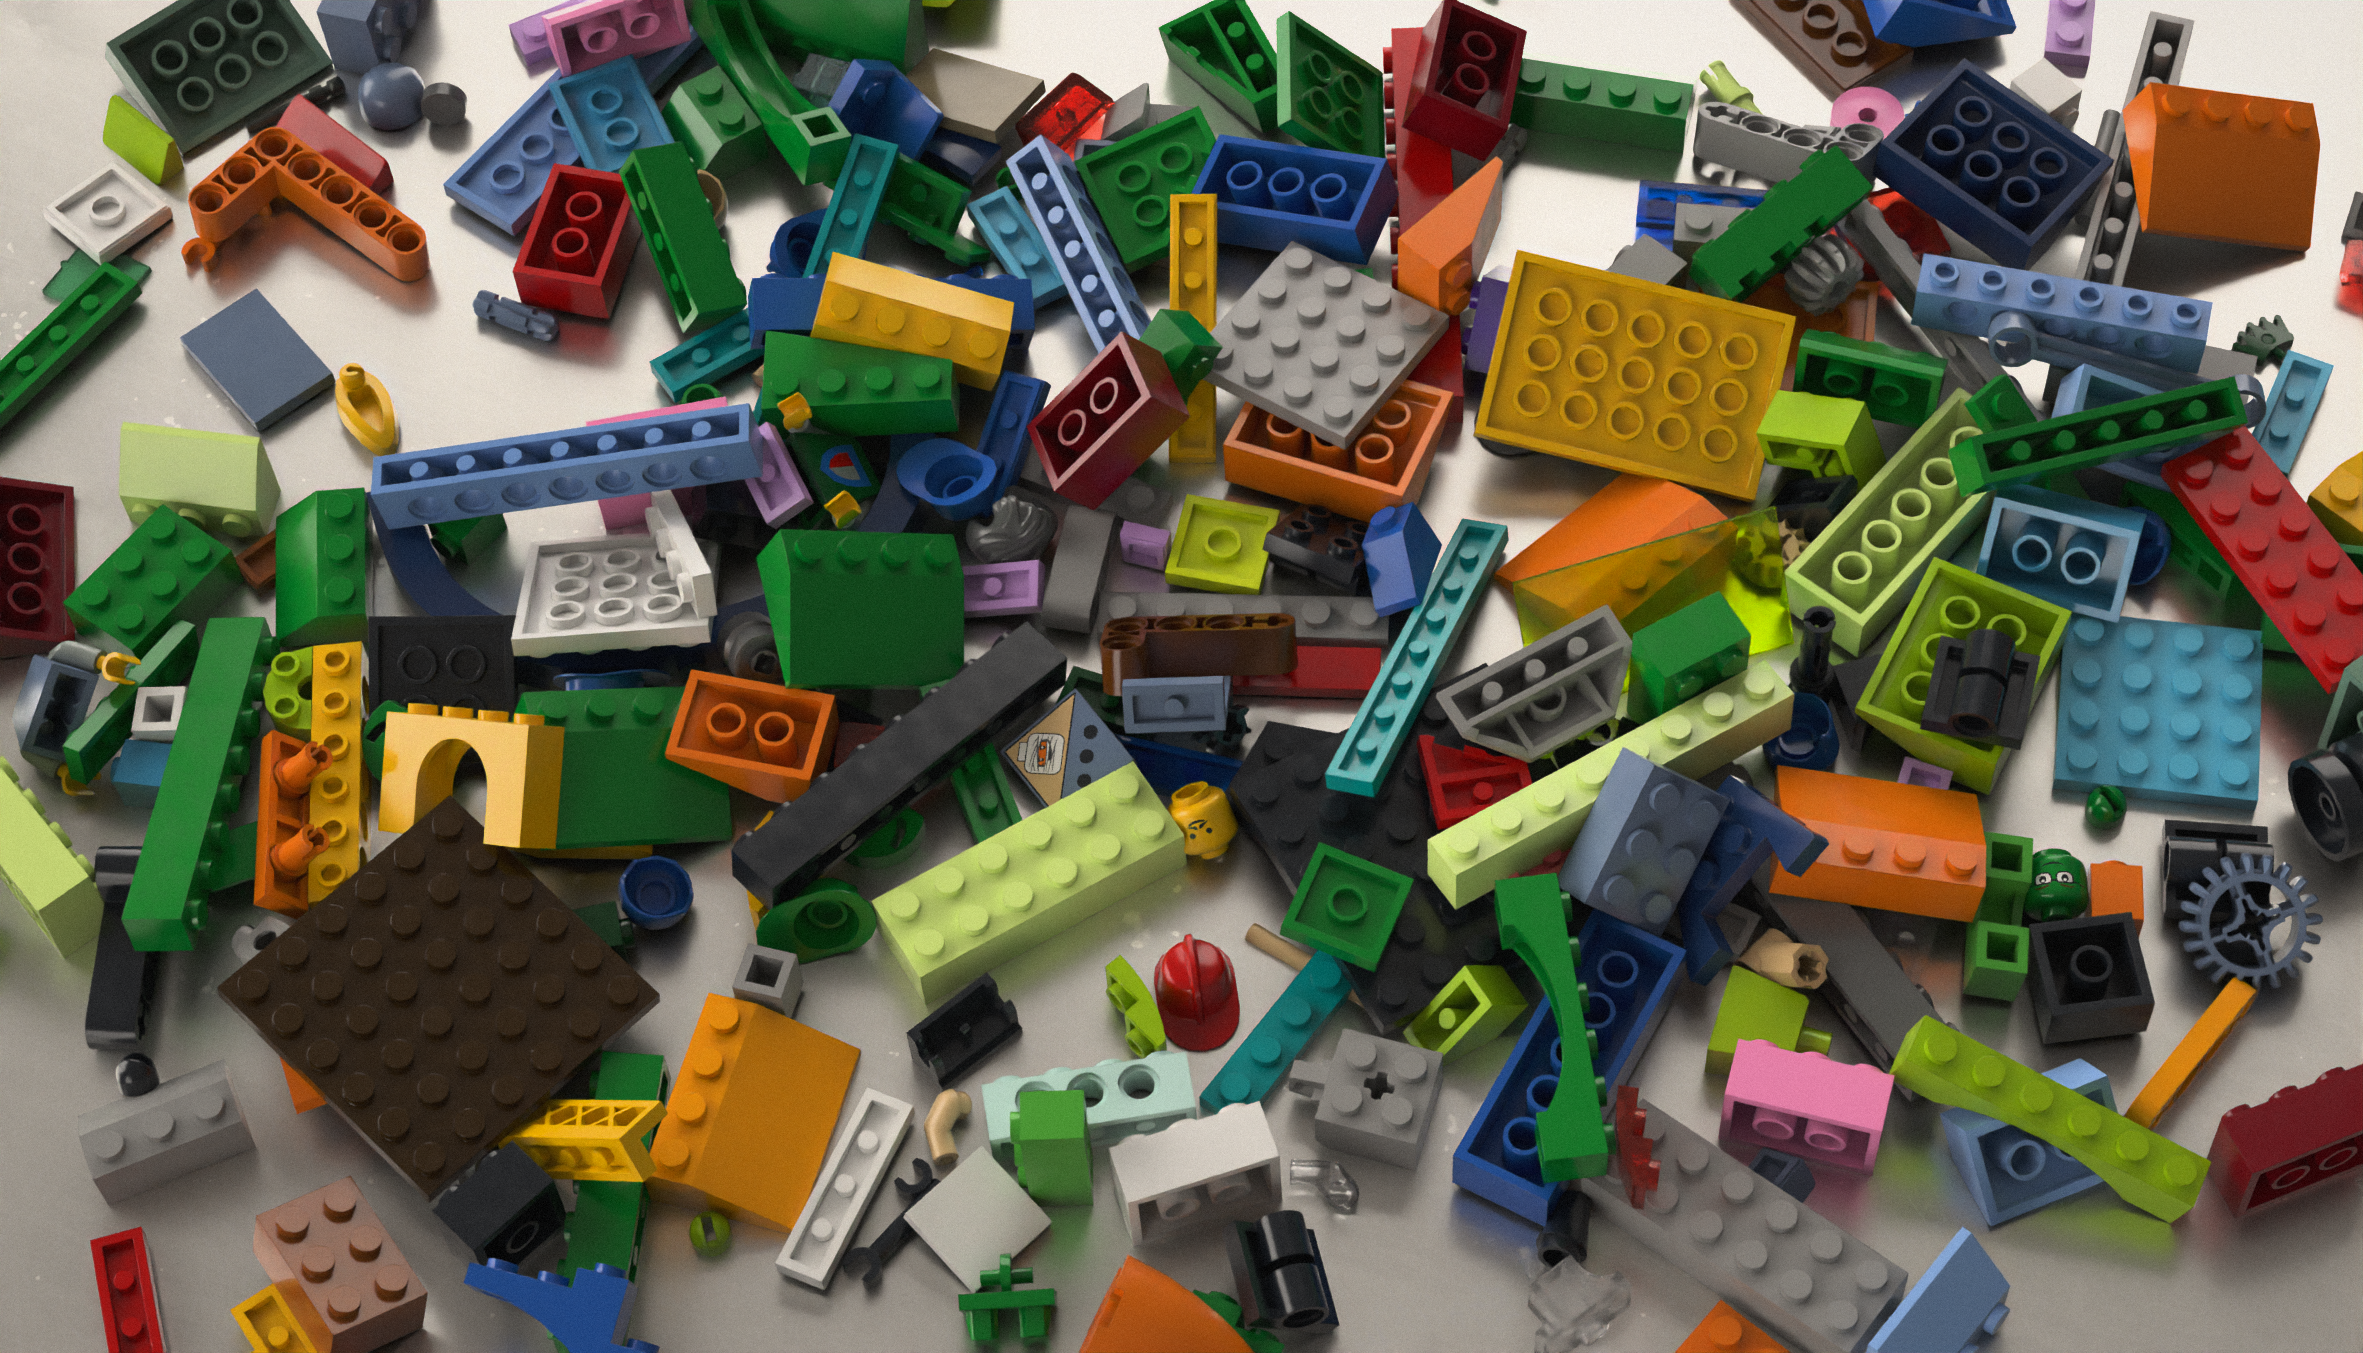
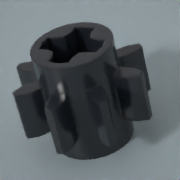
M1230 695L1226 730L1195 731L1190 737L1191 741L1200 744L1207 742L1206 752L1218 756L1222 752L1223 745L1228 749L1238 752L1240 750L1238 742L1242 740L1245 734L1252 731V729L1247 727L1244 717L1248 713L1249 708L1239 704L1233 705V696Z

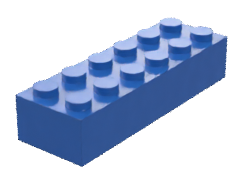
M1594 908L1578 935L1581 967L1574 969L1577 983L1586 982L1588 989L1590 1013L1583 1014L1585 1029L1594 1028L1597 1037L1599 1058L1598 1060L1591 1061L1594 1076L1603 1075L1605 1080L1607 1107L1600 1108L1604 1124L1684 979L1687 950ZM1546 994L1453 1155L1452 1183L1542 1226L1546 1225L1560 1203L1563 1193L1567 1191L1572 1180L1543 1183L1535 1139L1536 1113L1548 1110L1554 1097L1562 1068L1560 1036L1556 1019Z

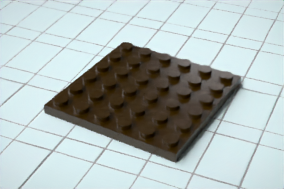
M451 795L217 987L219 997L428 1203H431L660 1002V994L504 846L483 844L484 827Z

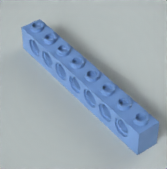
M746 403L373 457L371 497L387 528L390 530L762 477L763 437L750 404Z

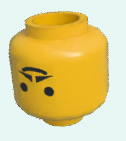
M1199 781L1188 784L1172 794V802L1169 804L1167 811L1184 834V853L1188 855H1201L1202 859H1212L1225 853L1229 849L1228 842L1236 835L1239 827L1223 789L1216 786H1208L1207 782Z

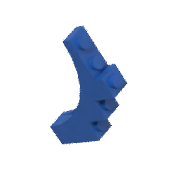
M488 1258L486 1266L472 1262L469 1263L464 1284L476 1292L512 1304L540 1321L567 1347L570 1353H658L660 1347L631 1338L628 1339L626 1347L622 1346L639 1289L631 1281L625 1279L627 1271L602 1263H596L594 1271L578 1267L572 1288L568 1287L570 1279L567 1277L539 1271L537 1279L519 1275L518 1265L495 1258Z

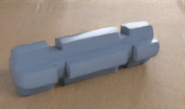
M480 290L473 300L472 307L477 316L492 320L495 317L496 323L525 334H530L533 331L534 337L544 341H552L560 327L556 315L545 311H539L537 314V308L507 297H501L499 300V294L488 290Z

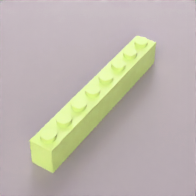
M1764 660L1428 839V875L1456 910L1495 889V880L1509 879V876L1516 872L1521 875L1542 864L1543 858L1559 849L1561 852H1564L1571 848L1623 747L1686 777L1697 780L1790 730L1794 693Z

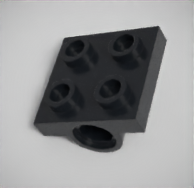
M1302 504L1266 534L1262 550L1269 552L1270 562L1307 577H1312L1316 573L1318 581L1355 596H1360L1369 582L1362 543L1369 527L1366 523L1348 522L1332 516L1331 511L1323 506Z
M1993 629L1974 630L1967 635L1966 640L1941 635L1920 729L2020 750L2041 656L2016 651V643L2010 636Z
M2165 819L2162 828L2163 918L2195 920V914L2182 910L2181 903L2182 901H2191L2198 904L2201 897L2194 894L2189 889V885L2191 882H2195L2206 890L2211 882L2204 877L2202 870L2210 867L2219 877L2224 875L2225 873L2220 863V859L2223 857L2230 858L2234 863L2235 869L2238 870L2241 869L2240 857L2242 853L2252 855L2255 869L2258 868L2259 861L2264 854L2273 857L2271 872L2273 873L2274 849L2273 844L2268 843V827ZM2259 881L2243 882L2246 891L2251 895L2255 904L2265 905L2270 903L2269 893L2271 884ZM2229 889L2215 902L2209 921L2222 922L2231 913L2232 904L2229 897ZM2244 906L2246 912L2244 913L2245 922L2243 924L2256 925L2258 921L2263 920L2264 914L2261 913L2257 917L2249 908Z
M1295 1210L1278 1211L1268 1214L1256 1222L1234 1220L1221 1229L1247 1327L1328 1334L1340 1325L1314 1229L1306 1228L1301 1212Z

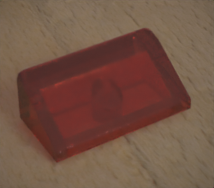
M1071 72L1016 123L1015 129L1024 147L1041 134L1060 149L1066 151L1110 110L1115 103L1113 98L1083 76Z

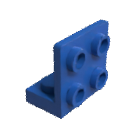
M854 59L828 104L851 134L850 144L855 133L899 145L900 153L917 162L944 116L890 61Z

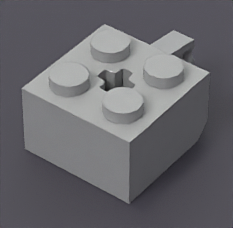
M1343 1028L1334 1059H1323L1322 1064L1294 1060L1288 1079V1087L1291 1092L1310 1097L1311 1104L1318 1107L1315 1116V1139L1326 1148L1416 1171L1443 1082V1053Z

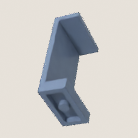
M1233 676L1123 679L1122 698L1125 734L1226 730Z

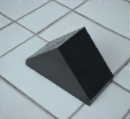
M1854 475L1789 480L1764 511V514L1772 522L1781 523L1787 518L1790 527L1795 530L1803 528L1805 538L1809 543H1812L1856 496L1858 481Z
M1883 653L1833 666L1834 676L1833 682L1829 687L1830 697L1851 749L1861 753L1875 727L1855 713V707Z

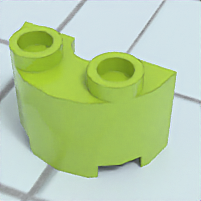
M313 646L293 652H282L277 655L271 663L272 670L267 675L263 690L266 709L276 731L306 743L311 742Z

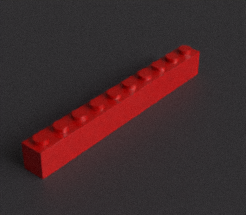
M1424 27L1391 28V46L1383 47V74H1392V82H1384L1385 109L1394 110V117L1385 118L1386 145H1395V153L1387 154V160L1394 181L1397 182L1399 193L1389 215V218L1398 217V226L1390 227L1391 254H1398V238L1453 193L1451 148L1402 127ZM1391 264L1392 288L1398 291V264ZM1460 314L1449 317V329L1406 378L1454 392V399L1446 423H1463L1464 390Z

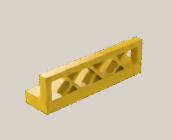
M548 1099L501 1140L498 1146L502 1149L510 1141L515 1142L552 1179L644 1182L657 1170V1167L642 1143L641 1138L659 1123L668 1112L662 1101Z

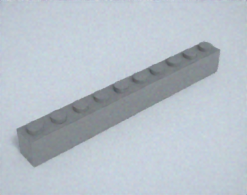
M2150 10L2122 110L2150 82L2179 85L2195 20ZM2121 111L2109 157L2114 159V163L2102 179L2074 279L2123 287L2140 227V217L2123 112ZM2050 364L2042 400L2055 403L2061 378L2073 370Z

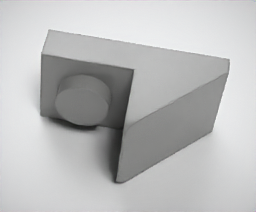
M1143 83L1107 105L1101 140H1123L1194 107L1151 104L1149 83Z

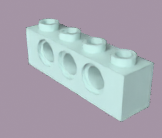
M1157 1051L1149 1054L1146 1058L1124 1062L1119 1059H1107L1093 1067L1075 1070L1067 1067H1058L1048 1070L1044 1075L1025 1078L1013 1075L1003 1076L996 1079L993 1083L981 1085L992 1156L997 1162L1014 1159V1144H1011L1010 1112H1020V1092L1084 1090L1085 1098L1093 1097L1099 1099L1100 1102L1097 1105L1086 1107L1092 1146L1117 1143L1135 1134L1152 1135L1167 1130L1173 1123L1183 1119L1192 1118L1197 1121L1196 1104L1186 1051L1179 1053ZM1138 1089L1152 1092L1143 1099H1134L1129 1096L1131 1092Z

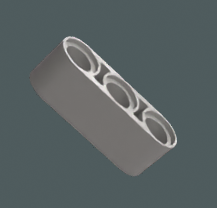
M1070 505L1068 507L1043 600L1042 626L1088 634L1092 633L1099 610L1100 591H1104L1119 529V513L1117 511L1097 508L1093 511L1078 505Z

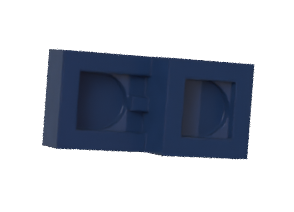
M938 127L919 160L936 172L945 167L971 186H974L1002 158V147L989 141Z

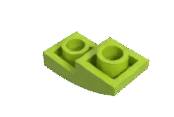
M1119 955L1105 966L1108 987L1106 994L1112 1004L1120 1012L1124 1013L1126 1026L1125 1040L1131 1050L1141 1059L1146 1058L1153 1052L1167 1051L1164 1027L1157 1006L1144 982L1131 965Z

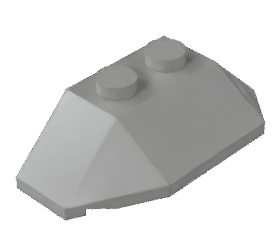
M1606 604L1438 692L1436 698L1462 738L1531 763L1615 718L1632 652V640Z

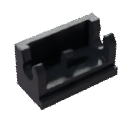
M987 972L906 1032L912 1059L942 1092L949 1089L1023 1032L1022 1027L1019 1025L1017 1011L1013 1002L1010 999L1005 1003L998 994L999 990L996 982Z

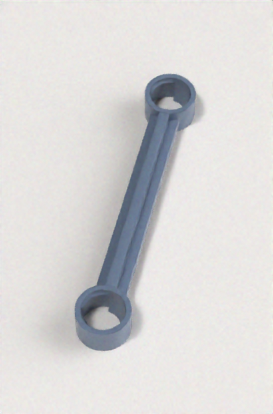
M2009 311L1996 316L1988 327L1990 355L1995 362L2005 367H2020L2029 363L2032 359L2069 370H2075L2085 363L2164 392L2215 381L2038 332L2033 319L2027 314L2018 311ZM2011 331L2026 334L2021 341L2007 343L2006 346H2002L1996 341L2002 334ZM2246 374L2232 375L2235 376L2240 394L2255 397L2249 403L2243 405L2248 419V423L2243 426H2246L2247 429L2259 424L2266 414L2263 386L2253 376Z

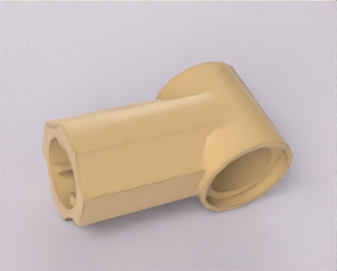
M1772 928L1768 929L1733 965L1742 967L1782 986L1816 989L1827 979L1826 965L1829 958L1820 945L1793 943L1784 933Z

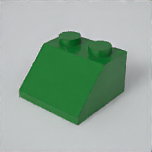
M719 65L680 84L661 111L674 141H683L688 156L696 164L697 171L699 169L705 170L720 179L721 182L769 158L762 123Z

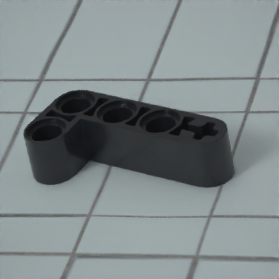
M100 846L96 853L94 865L95 881L105 903L85 1019V1036L90 1049H142L146 1044L161 951H135L121 920L142 846Z

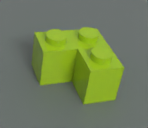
M1777 390L1756 432L1768 464L1811 470L1814 478L1854 475L1858 481L1856 495L1887 463L1866 402L1857 401L1853 398H1835L1813 395L1809 392Z

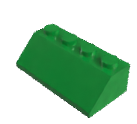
M1523 51L1509 124L1515 123L1517 126L1528 130L1683 154L1699 78Z

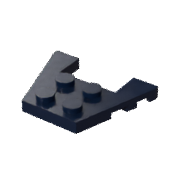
M1730 774L1715 791L1729 799L1730 802L1677 904L1684 949L1687 950L1686 964L1688 976L1691 981L1703 986H1707L1734 955L1716 921V917L1771 853L1775 851L1786 872L1801 877L1829 845L1825 837L1807 828L1806 824L1795 816L1783 811L1778 807L1777 803L1746 781Z

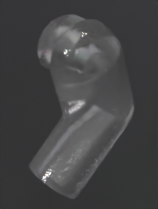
M1291 1159L1290 1185L1316 1186L1329 1204L1340 1210L1349 1209L1358 1201V1185L1339 1162Z

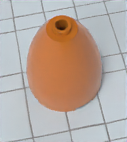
M1127 1255L1123 1267L1118 1269L1079 1350V1353H1255L1240 1334L1197 1295L1166 1274L1130 1255Z

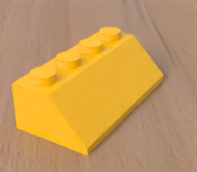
M833 252L810 337L953 360L958 383L992 391L1000 375L1011 331L1014 302Z

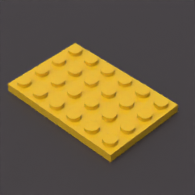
M1517 250L1473 436L1641 477L1665 479L1679 486L1753 503L1756 498L1765 458L1756 432L1777 390H1780L1796 316Z

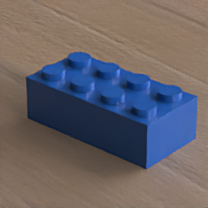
M1219 134L1191 193L1217 194V242L1282 252L1291 241H1294L1332 260L1360 265L1368 264L1399 195L1387 158Z

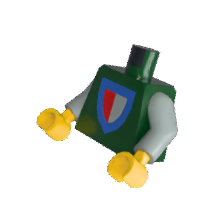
M797 392L777 403V406L785 416L783 419L784 427L791 434L784 444L814 501L813 504L797 514L804 530H826L836 526L839 531H856L878 496L885 478L887 466L882 461L869 462L860 442L853 436L834 435L813 426L809 420L812 417L810 406L803 395Z

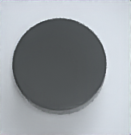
M444 82L434 83L425 88L421 101V111L428 120L441 125H453L465 117L467 96L462 89Z

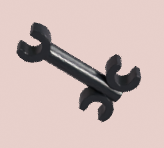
M915 1158L912 1162L914 1171L922 1177L918 1184L909 1185L899 1177L894 1180L898 1195L904 1200L911 1202L907 1208L869 1248L856 1247L844 1256L842 1265L848 1275L858 1265L868 1264L871 1266L869 1272L862 1278L864 1288L868 1291L875 1288L881 1282L883 1277L882 1263L914 1231L903 1218L905 1213L941 1182L933 1178L932 1169L923 1159Z

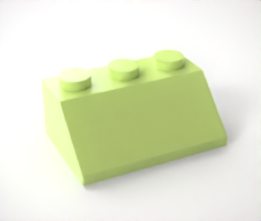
M123 422L120 430L119 497L130 521L142 525L163 504L201 530L226 532L236 537H246L248 535L264 537L267 535L281 489L260 437Z

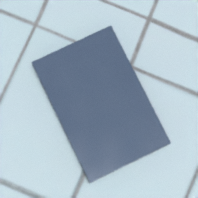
M257 288L180 337L183 347L258 432L336 382L330 369Z

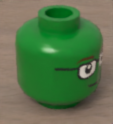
M2044 849L2033 854L2032 882L2027 891L2023 907L2026 915L2034 920L2045 923L2074 919L2083 914L2089 904L2087 873L2083 863L2073 857L2070 852L2063 849Z

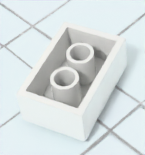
M1260 1101L1248 1105L1234 1103L1222 1108L1216 1115L1197 1121L1192 1118L1179 1120L1169 1126L1167 1130L1148 1136L1144 1134L1131 1135L1122 1139L1116 1146L1108 1148L1114 1193L1133 1247L1282 1200L1280 1155Z

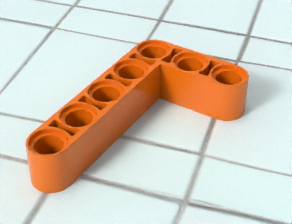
M270 127L259 132L197 184L188 196L196 234L205 241L218 242L230 237L264 208L263 206L267 202H271L276 196L281 194L402 281L412 282L420 280L427 275L431 267L425 230L419 224L291 132L281 127Z

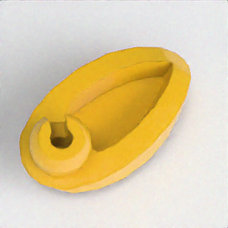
M357 363L344 365L339 371V378L336 381L335 387L337 411L342 422L350 433L378 456L395 454L399 441V422L394 402L388 391L374 375L364 371L361 365Z

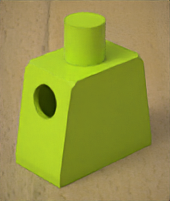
M1733 965L1707 1048L1704 1072L1729 1076L1738 1039L1747 1041L1762 1039L1776 1044L1781 1049L1797 1053L1818 1052L1828 1057L1833 1033L1805 1026L1810 1001L1805 995L1742 967Z

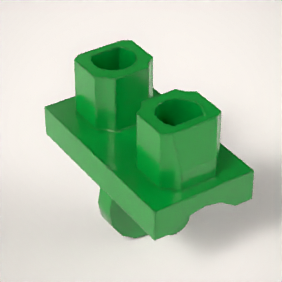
M1011 1253L1000 1254V1269L980 1271L981 1287L1001 1285V1292L958 1294L959 1311L966 1313V1323L971 1341L1000 1340L999 1311L1019 1310L1021 1338L1048 1337L1052 1321V1308L1058 1307L1057 1291L1054 1288L1014 1291V1284L1034 1283L1033 1267L1013 1268Z

